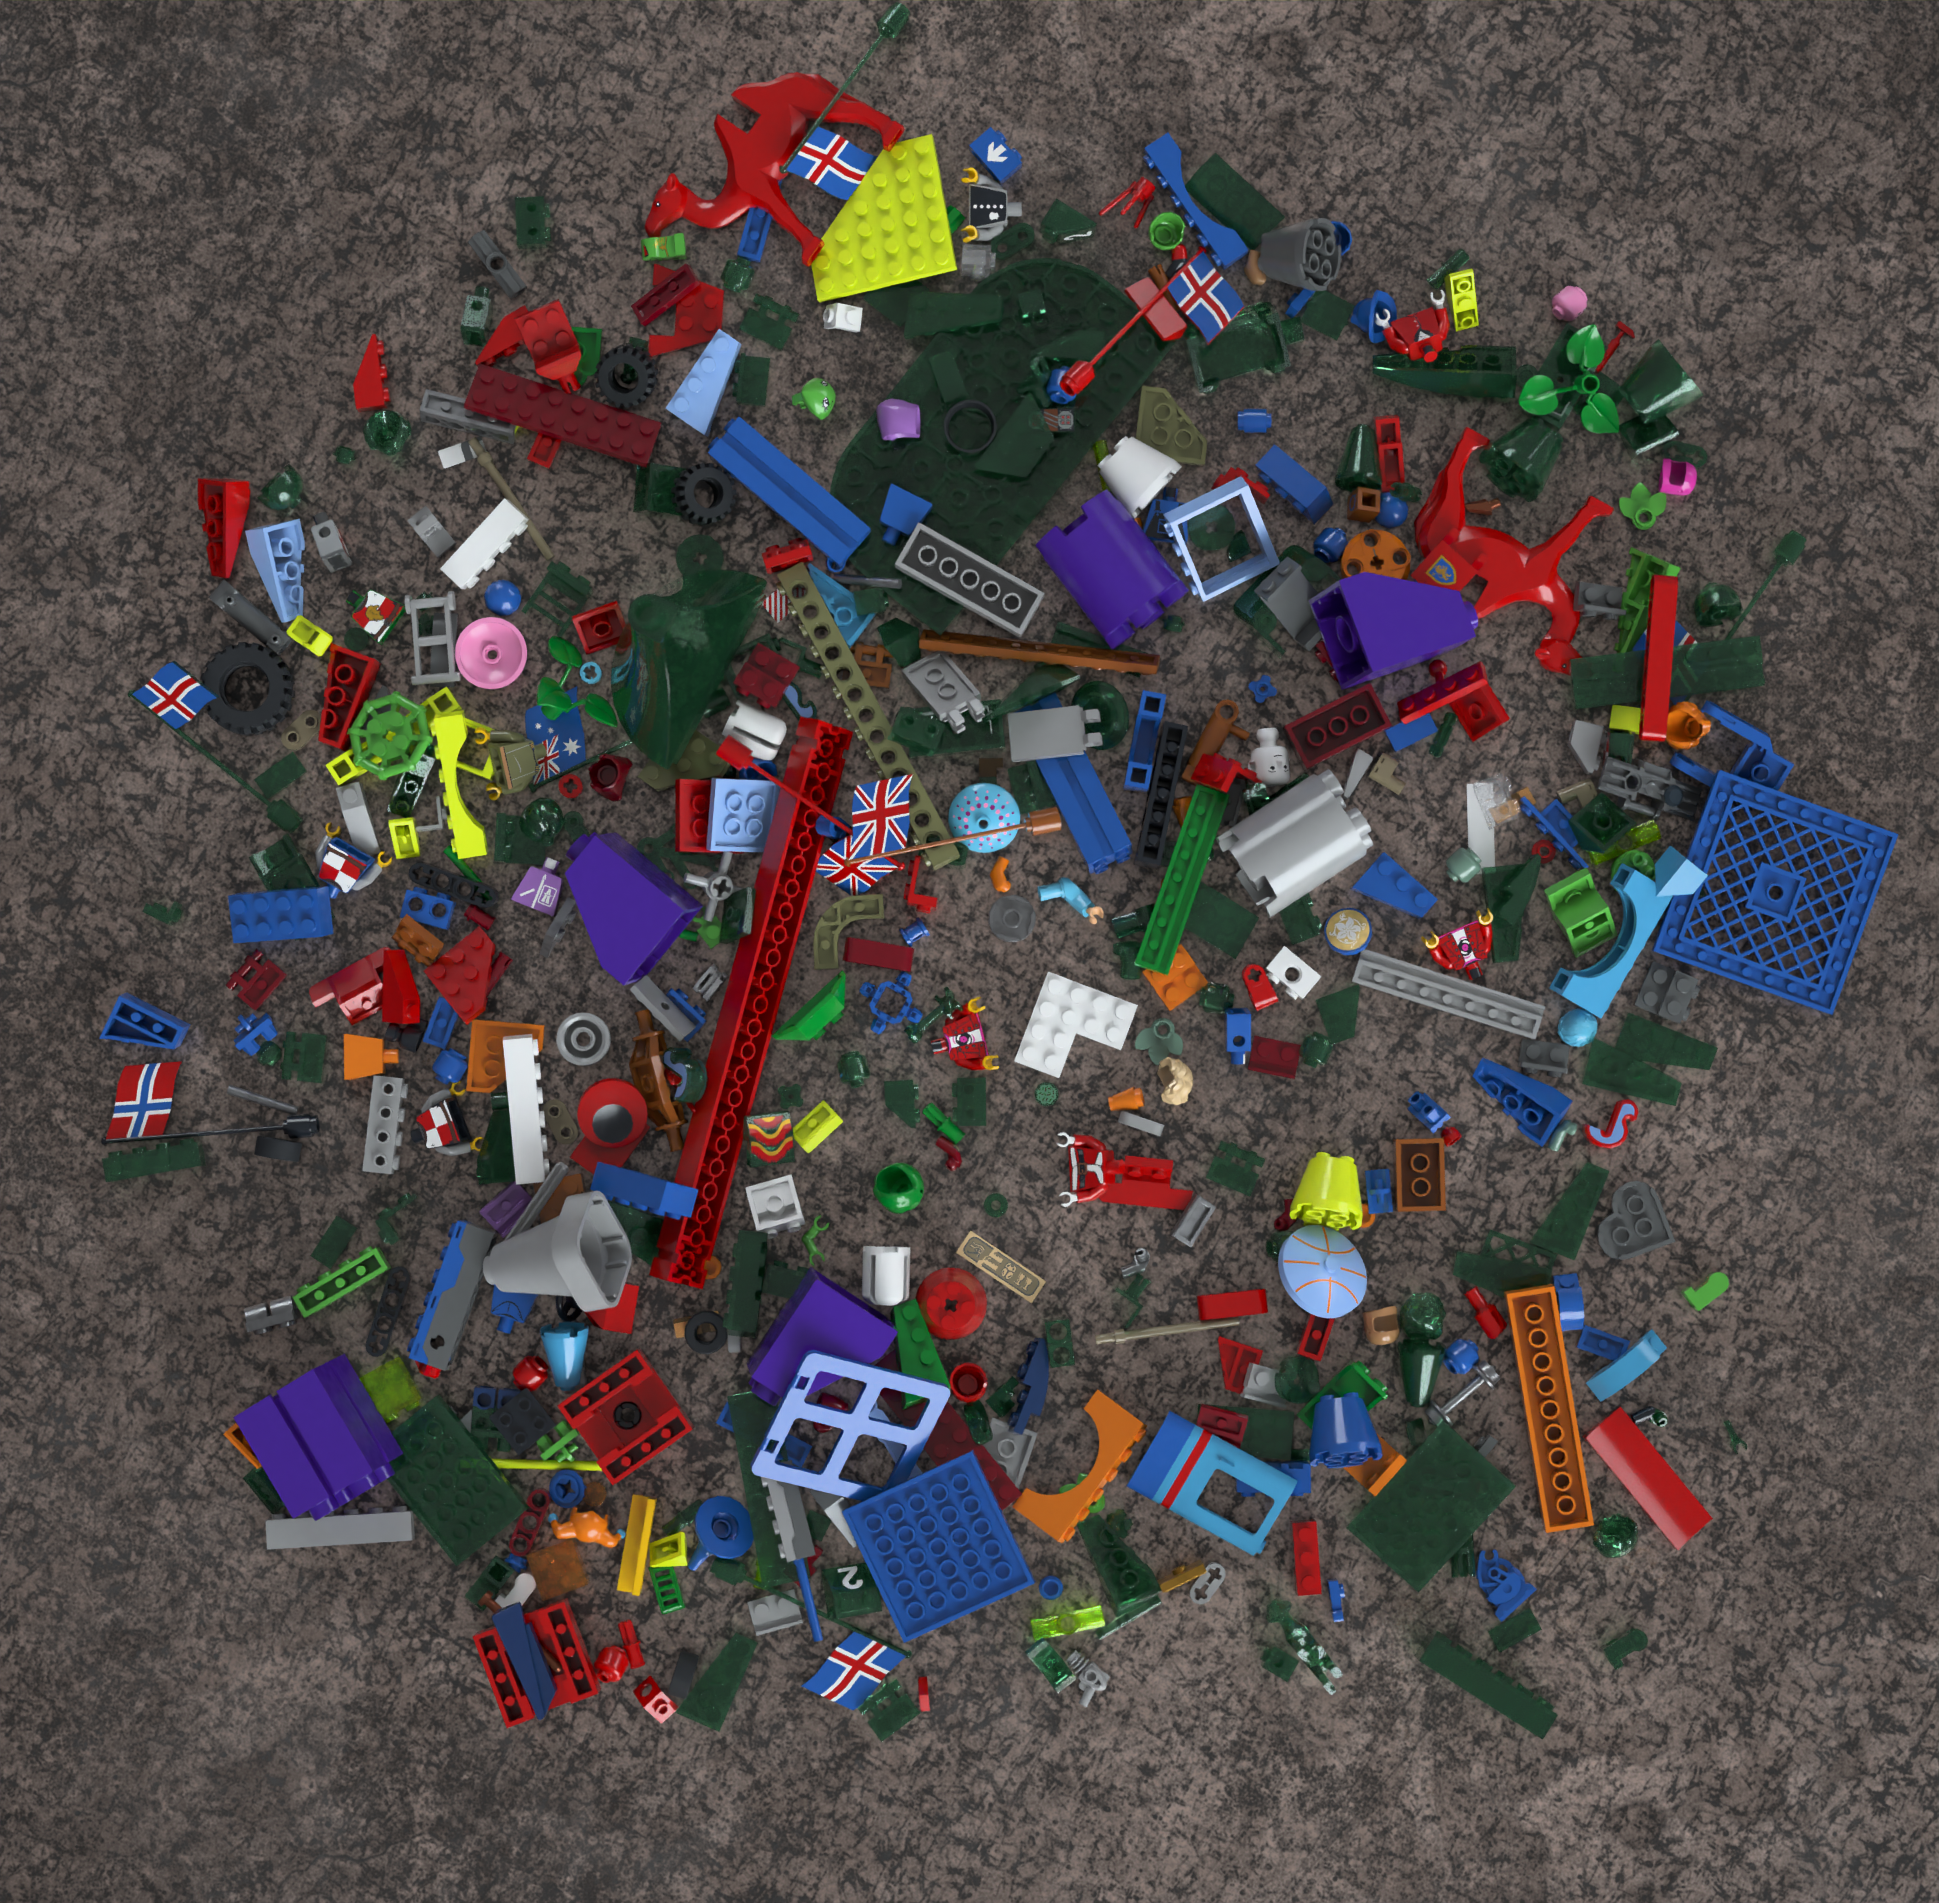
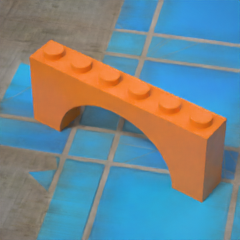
M1098 1389L1084 1407V1410L1095 1422L1099 1434L1098 1456L1088 1476L1073 1489L1056 1495L1039 1494L1026 1487L1013 1505L1015 1510L1060 1543L1071 1539L1076 1531L1074 1527L1078 1521L1082 1522L1090 1512L1089 1506L1093 1501L1097 1502L1104 1493L1102 1488L1107 1481L1111 1482L1118 1473L1117 1468L1120 1463H1125L1132 1454L1131 1448L1136 1442L1139 1443L1147 1433L1145 1431L1147 1427L1145 1423Z

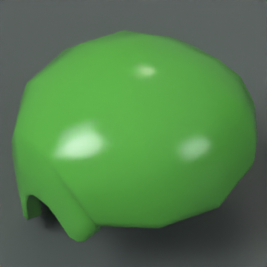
M1162 212L1149 225L1148 236L1151 244L1163 251L1174 249L1183 240L1185 223L1179 215L1173 212Z

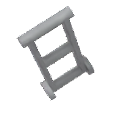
M448 591V596L414 600H412L411 595H405L407 615L411 614L416 671V676H411L412 685L461 681L460 672H455L451 610L456 609L454 591ZM444 606L446 635L419 637L417 609ZM447 644L449 672L422 675L420 647Z

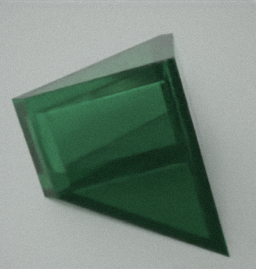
M894 618L877 627L884 647L896 659L901 669L921 658L919 628L898 618Z

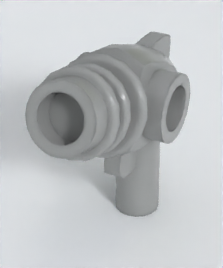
M1074 1650L1067 1657L1066 1661L1069 1663L1068 1666L1073 1664L1072 1669L1077 1668L1074 1672L1075 1674L1080 1671L1077 1678L1081 1682L1078 1686L1084 1692L1079 1700V1704L1087 1707L1095 1690L1103 1691L1106 1689L1110 1676L1103 1672L1093 1661L1088 1663L1089 1658L1083 1661L1085 1656L1080 1658L1081 1652L1078 1653Z

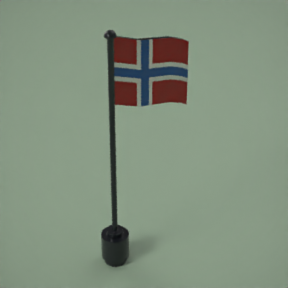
M183 1061L128 1065L124 1067L117 1086L114 1115L107 1136L101 1139V1143L107 1146L108 1143L283 1130L284 1134H288L290 1139L313 1137L314 1134H319L320 1124L318 1115L306 1113L288 1115L287 1120H283V1125L164 1134L172 1109L175 1080Z

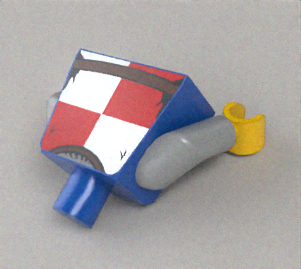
M329 822L325 827L327 835L322 837L315 855L317 868L320 870L318 877L327 883L329 897L336 898L339 891L349 893L352 889L358 891L371 884L382 872V867H387L391 864L392 857L388 862L383 863L380 860V857L385 853L383 851L378 855V862L373 863L375 861L373 857L338 838L341 834L340 826L337 827L335 832H330L332 823Z

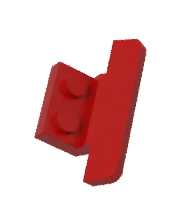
M383 947L311 986L309 994L315 1008L336 998L351 1025L382 1009L383 982L379 973L383 971L384 950L391 949Z
M1125 1155V1172L1122 1174V1183L1109 1185L1107 1191L1099 1197L1102 1202L1185 1210L1192 1198L1193 1191L1170 1188L1173 1160Z

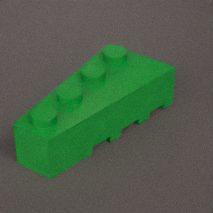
M913 1299L893 1306L890 1318L898 1331L893 1339L898 1372L944 1383L950 1390L951 1386L917 1300ZM901 1391L902 1410L928 1400L926 1397Z

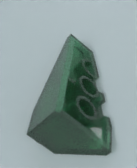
M1040 662L1033 666L1035 670L1027 674L982 718V721L986 723L1035 703L1053 693L1057 694L1081 678L1079 674L1063 664L1048 665Z
M1100 1515L1077 1524L1103 1591L1116 1617L1139 1608L1162 1592L1152 1569L1141 1561L1135 1554V1551L1119 1538V1535Z

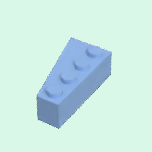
M718 329L666 406V409L708 437L742 344Z

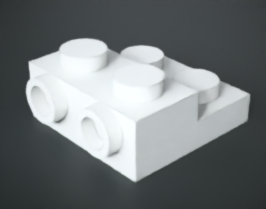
M792 1175L745 1188L759 1237L764 1236V1239H772L777 1237L780 1231L796 1232L801 1229V1225L805 1224Z

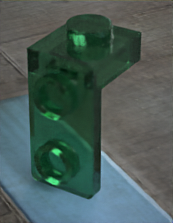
M410 1193L405 1194L397 1200L399 1205L391 1210L390 1207H387L377 1214L379 1219L375 1223L380 1228L378 1234L385 1244L389 1242L391 1245H395L402 1240L388 1219L419 1198L417 1193L412 1196Z
M1041 1638L1025 1651L1026 1655L1044 1674L1057 1693H1060L1077 1679L1065 1661L1045 1638Z

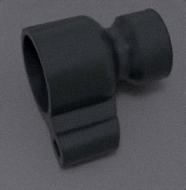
M420 1018V1023H410L405 1028H400L399 1024L390 1023L384 1040L392 1043L397 1041L402 1049L416 1053L422 1042L428 1021Z

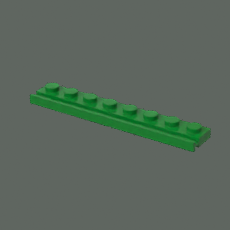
M1199 784L1196 785L1135 961L1136 966L1168 976L1228 804L1229 794H1223L1220 791Z

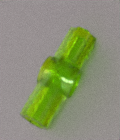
M1653 819L1591 844L1586 848L1590 860L1595 866L1620 856L1627 851L1635 850L1661 839L1658 825ZM1621 836L1629 839L1630 844L1627 849L1621 848L1618 844Z
M1101 1605L1074 1611H1064L1060 1614L1030 1620L1034 1641L1060 1635H1071L1075 1632L1105 1626ZM1071 1617L1074 1619L1075 1624L1072 1628L1065 1629L1061 1626L1062 1619Z

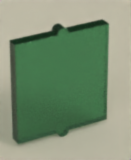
M1326 290L1316 291L1311 301L1307 302V309L1300 322L1337 341L1344 326L1348 325L1347 320L1355 305Z

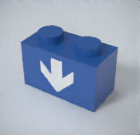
M990 127L969 145V151L994 180L1002 185L1022 168V162L1020 161L1022 156L1015 148L1010 149L1005 144L1007 140L999 130L994 131Z

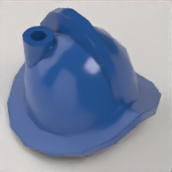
M1376 290L1373 298H1366L1354 307L1350 321L1364 332L1369 333L1371 342H1382L1385 340L1382 332L1384 329L1375 323V315L1377 313L1380 319L1385 320L1386 317L1383 314V310L1387 309L1390 313L1388 323L1391 326L1390 322L1397 319V308L1393 298L1388 293Z

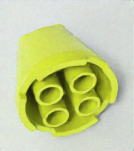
M1318 1152L1315 1158L1309 1160L1290 1208L1291 1219L1299 1218L1303 1220L1304 1226L1321 1225L1336 1231L1346 1226H1350L1353 1230L1359 1228L1362 1225L1363 1211L1357 1166L1354 1164V1159L1349 1156H1341L1340 1158L1330 1157L1331 1155L1328 1153Z

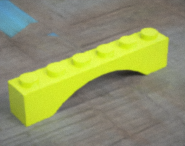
M447 686L420 704L424 705L427 709L425 714L429 731L431 730L430 722L434 721L435 714L462 710V707ZM416 721L413 723L415 734L419 735V727ZM389 731L386 735V739H388L391 742L392 737L395 736L396 733ZM367 741L361 744L363 752L368 749ZM352 749L326 764V767L339 786L347 785L368 771L354 764ZM376 755L370 759V761L377 765L383 760Z
M464 710L435 714L434 721L430 722L432 736H437L438 745L434 746L437 760L441 759L442 768L439 769L440 782H445L446 792H443L444 805L449 806L450 815H447L449 830L453 829L455 838L451 839L453 853L457 852L458 859L487 855L488 845L485 828L467 809L457 784L456 766L458 754L468 735Z

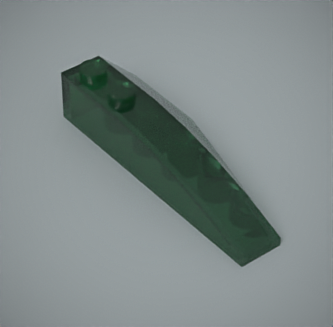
M1462 345L1460 350L1449 351L1448 347H1444L1441 351L1437 352V358L1432 362H1426L1423 357L1417 360H1410L1406 354L1403 355L1401 353L1373 355L1372 373L1397 383L1443 394L1473 396L1476 398H1515L1517 380L1516 346Z

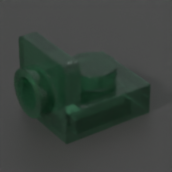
M174 901L168 913H166L168 908L154 902L153 906L146 903L142 912L172 926L174 922L177 923L183 910H181L182 904Z
M1013 1376L997 1388L985 1401L1000 1418H1003L1015 1406V1403L1010 1398L1015 1394L1013 1389L1019 1382Z

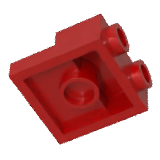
M796 538L788 541L789 545L781 548L779 545L765 548L766 552L761 554L768 575L791 568L800 562L804 564L814 561L808 540L802 541V538Z

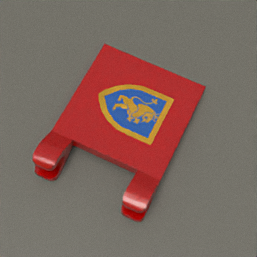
M1452 528L1410 576L1418 583L1460 592L1489 558L1482 553L1472 564H1469L1450 547L1460 534L1456 528Z

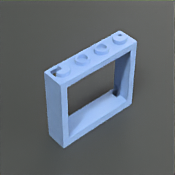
M1241 476L1163 514L1167 522L1163 524L1168 536H1173L1175 541L1172 547L1177 557L1181 556L1183 560L1180 563L1182 571L1192 581L1188 583L1193 595L1198 594L1203 602L1280 563L1250 488ZM1239 495L1262 553L1201 583L1177 525Z

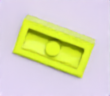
M823 1100L792 1128L789 1134L807 1153H810L843 1120Z

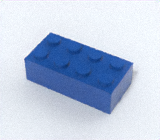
M328 886L243 892L228 896L233 943L314 938L334 934Z
M597 1162L590 1188L593 1191H600L608 1200H613V1197H615L614 1201L629 1206L630 1202H632L631 1206L647 1211L649 1207L651 1213L664 1216L665 1212H667V1217L680 1220L681 1215L691 1218L699 1190L602 1162Z

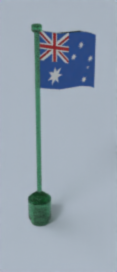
M578 686L565 692L569 695L572 704L578 701ZM716 687L697 696L698 702L694 703V709L587 760L585 734L578 706L571 709L568 713L563 711L556 720H550L542 713V706L536 705L525 712V730L527 739L532 740L534 745L542 743L546 748L547 755L538 759L540 770L538 774L533 776L534 784H529V788L534 793L537 791V788L598 760L600 755L611 754L697 712L699 716L704 715L707 719L726 710V707L731 705V702L724 688L717 689Z

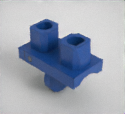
M267 1012L259 1019L254 1013L248 1018L241 1014L237 1017L241 1023L235 1028L240 1035L233 1041L239 1051L243 1049L252 1056L261 1048L254 1038L261 1033L267 1041H270L278 1033L272 1024V1018Z
M1417 1091L1408 1099L1411 1105L1407 1108L1408 1111L1433 1134L1437 1131V1128L1443 1126L1444 1121L1451 1118L1426 1093L1421 1094Z
M1389 1169L1365 1171L1368 1214L1393 1212Z

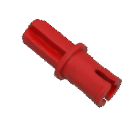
M621 1621L618 1623V1628L624 1644L622 1649L626 1650L630 1668L635 1669L644 1666L645 1662L639 1647L641 1642L637 1640L632 1621Z

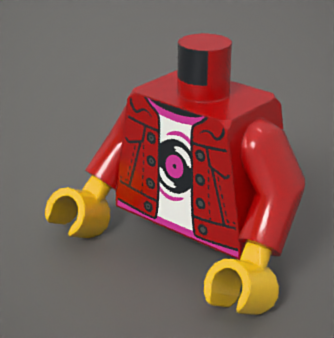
M1487 908L1488 913L1486 916H1481L1480 911H1476L1480 923L1478 920L1473 921L1439 937L1430 931L1432 937L1428 941L1422 936L1421 941L1427 946L1433 960L1446 969H1453L1454 972L1465 968L1470 980L1482 976L1483 973L1478 961L1487 958V954L1491 950L1493 937L1491 924L1493 915L1490 909Z
M979 996L971 999L969 1003L956 1008L946 1018L945 1026L942 1027L944 1037L931 1040L934 1055L948 1051L950 1060H954L955 1064L959 1067L972 1071L983 1069L996 1070L999 1066H993L992 1059L998 1058V1056L989 1055L978 1015V1012L985 1009V1006L979 1008L976 1005V1001L981 999Z

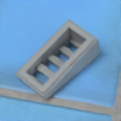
M1359 748L1353 754L1344 785L1342 798L1345 800L1351 796L1373 760L1372 756Z

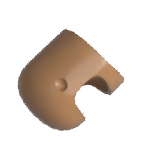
M1396 1306L1362 1313L1365 1335L1370 1343L1374 1345H1387L1398 1339L1400 1329Z

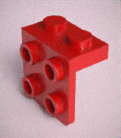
M1230 467L1225 476L1220 474L1211 488L1214 490L1241 476L1248 484L1252 496L1256 500L1265 504L1270 496L1265 485L1258 481L1254 483L1247 478L1249 475L1239 467L1236 469Z
M1203 753L1190 778L1197 783L1225 793L1228 792L1234 778L1243 779L1258 786L1262 784V781L1256 778V772L1248 768L1243 770L1240 762L1232 758L1226 761L1227 758L1217 753H1214L1213 756Z
M916 855L915 860H910L908 876H912L911 884L906 883L903 898L908 900V906L916 907L917 912L930 914L931 910L936 911L938 898L915 894L921 857Z

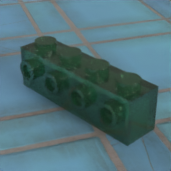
M194 1138L179 1140L180 1145L170 1146V1142L156 1144V1149L147 1151L145 1146L133 1148L131 1154L123 1155V1151L108 1153V1158L102 1159L105 1181L116 1182L206 1166L202 1142H194Z

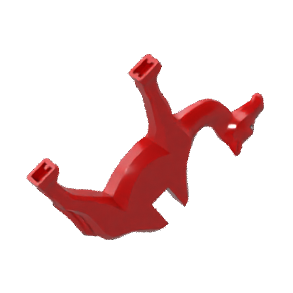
M794 72L781 75L769 82L746 83L735 89L731 94L733 100L759 118L747 134L719 114L716 115L714 120L715 131L728 162L727 178L721 193L715 199L704 200L680 183L677 176L671 173L667 181L658 189L646 220L645 231L649 238L661 237V232L681 217L701 227L718 229L740 218L749 211V208L755 207L769 213L772 219L802 246V263L809 267L825 244L822 239L814 236L799 221L784 199L778 183L789 174V172L785 171V168L804 144L809 122H849L865 125L880 134L883 149L888 152L892 150L905 129L899 122L891 120L889 116L844 93L819 74Z
M1465 427L1460 435V440L1453 449L1450 459L1445 468L1439 473L1431 494L1414 521L1415 542L1419 553L1425 559L1452 528H1456L1460 534L1450 547L1469 564H1472L1482 553L1489 558L1476 573V575L1487 580L1486 585L1474 604L1478 619L1514 602H1533L1545 606L1551 613L1552 623L1539 648L1535 650V656L1540 666L1554 673L1586 680L1595 674L1597 667L1594 663L1587 662L1571 645L1579 625L1580 612L1573 611L1574 594L1558 575L1557 566L1562 554L1573 545L1583 528L1593 518L1612 515L1614 508L1589 495L1583 506L1578 509L1569 523L1544 543L1530 549L1504 532L1486 527L1466 526L1463 493L1464 468L1470 454L1477 449L1486 448L1490 443V439L1469 427Z

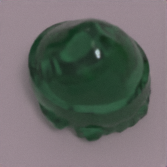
M1613 1514L1611 1518L1606 1517L1601 1521L1594 1534L1593 1545L1605 1557H1622L1630 1553L1637 1545V1523L1633 1519L1621 1514Z

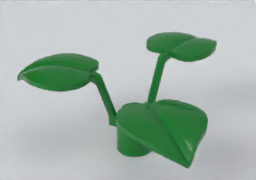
M1595 324L1585 326L1576 331L1566 345L1567 360L1572 364H1579V369L1584 374L1576 378L1573 386L1555 390L1554 384L1549 377L1544 375L1531 377L1524 384L1518 398V403L1522 409L1534 415L1549 414L1558 406V399L1555 394L1576 390L1580 394H1588L1586 398L1588 405H1585L1580 413L1581 423L1586 430L1596 434L1619 432V417L1613 400L1606 394H1596L1600 386L1599 379L1584 368V366L1587 368L1596 367L1604 358V344Z
M552 636L548 641V649L557 661L566 664V670L559 684L549 677H543L537 687V705L542 706V713L548 719L556 720L563 711L568 713L571 709L583 704L585 705V711L592 718L616 728L618 722L615 712L606 699L597 694L590 693L586 699H581L572 704L569 695L565 693L564 689H561L572 666L578 668L582 665V657L578 649L571 642L558 636Z

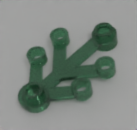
M675 823L670 827L669 831L658 838L646 837L637 845V850L664 873H670L672 880H675V875L672 871L667 870L660 856L670 858L682 878H684L685 873H690L683 861L709 866L715 872L718 871V868L715 867V861L722 858V854L708 857L689 852H675V847L672 849L662 847L675 837L673 833ZM648 844L653 846L651 853H646L644 850ZM683 881L684 886H685L687 889L692 890V889H695V888L698 886V885H694V886H692V887H689V886L686 884V882Z

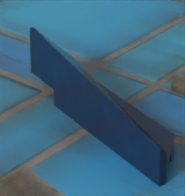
M520 1602L498 1609L492 1615V1620L538 1720H542L547 1715L549 1706L558 1688L532 1622L525 1624L522 1605Z

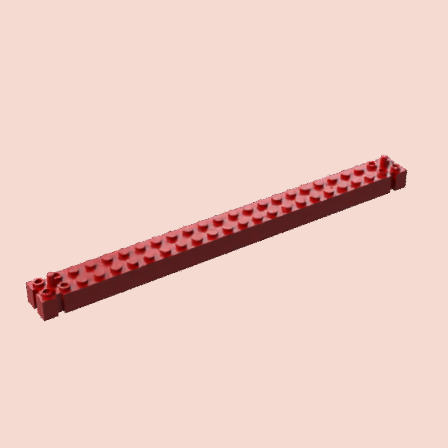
M800 716L795 734L799 736V739L796 741V745H792L782 783L831 815L846 759L842 758L843 751L849 750L853 731L832 726L833 724L819 719ZM783 788L780 789L706 1062L705 1088L701 1096L696 1099V1112L692 1114L674 1180L675 1183L699 1190L691 1218L681 1215L680 1220L667 1217L665 1214L657 1247L660 1248L658 1251L659 1257L653 1258L649 1273L650 1276L665 1281L703 1289L708 1270L704 1269L705 1261H710L825 839L824 835H820L816 831V822L821 814Z

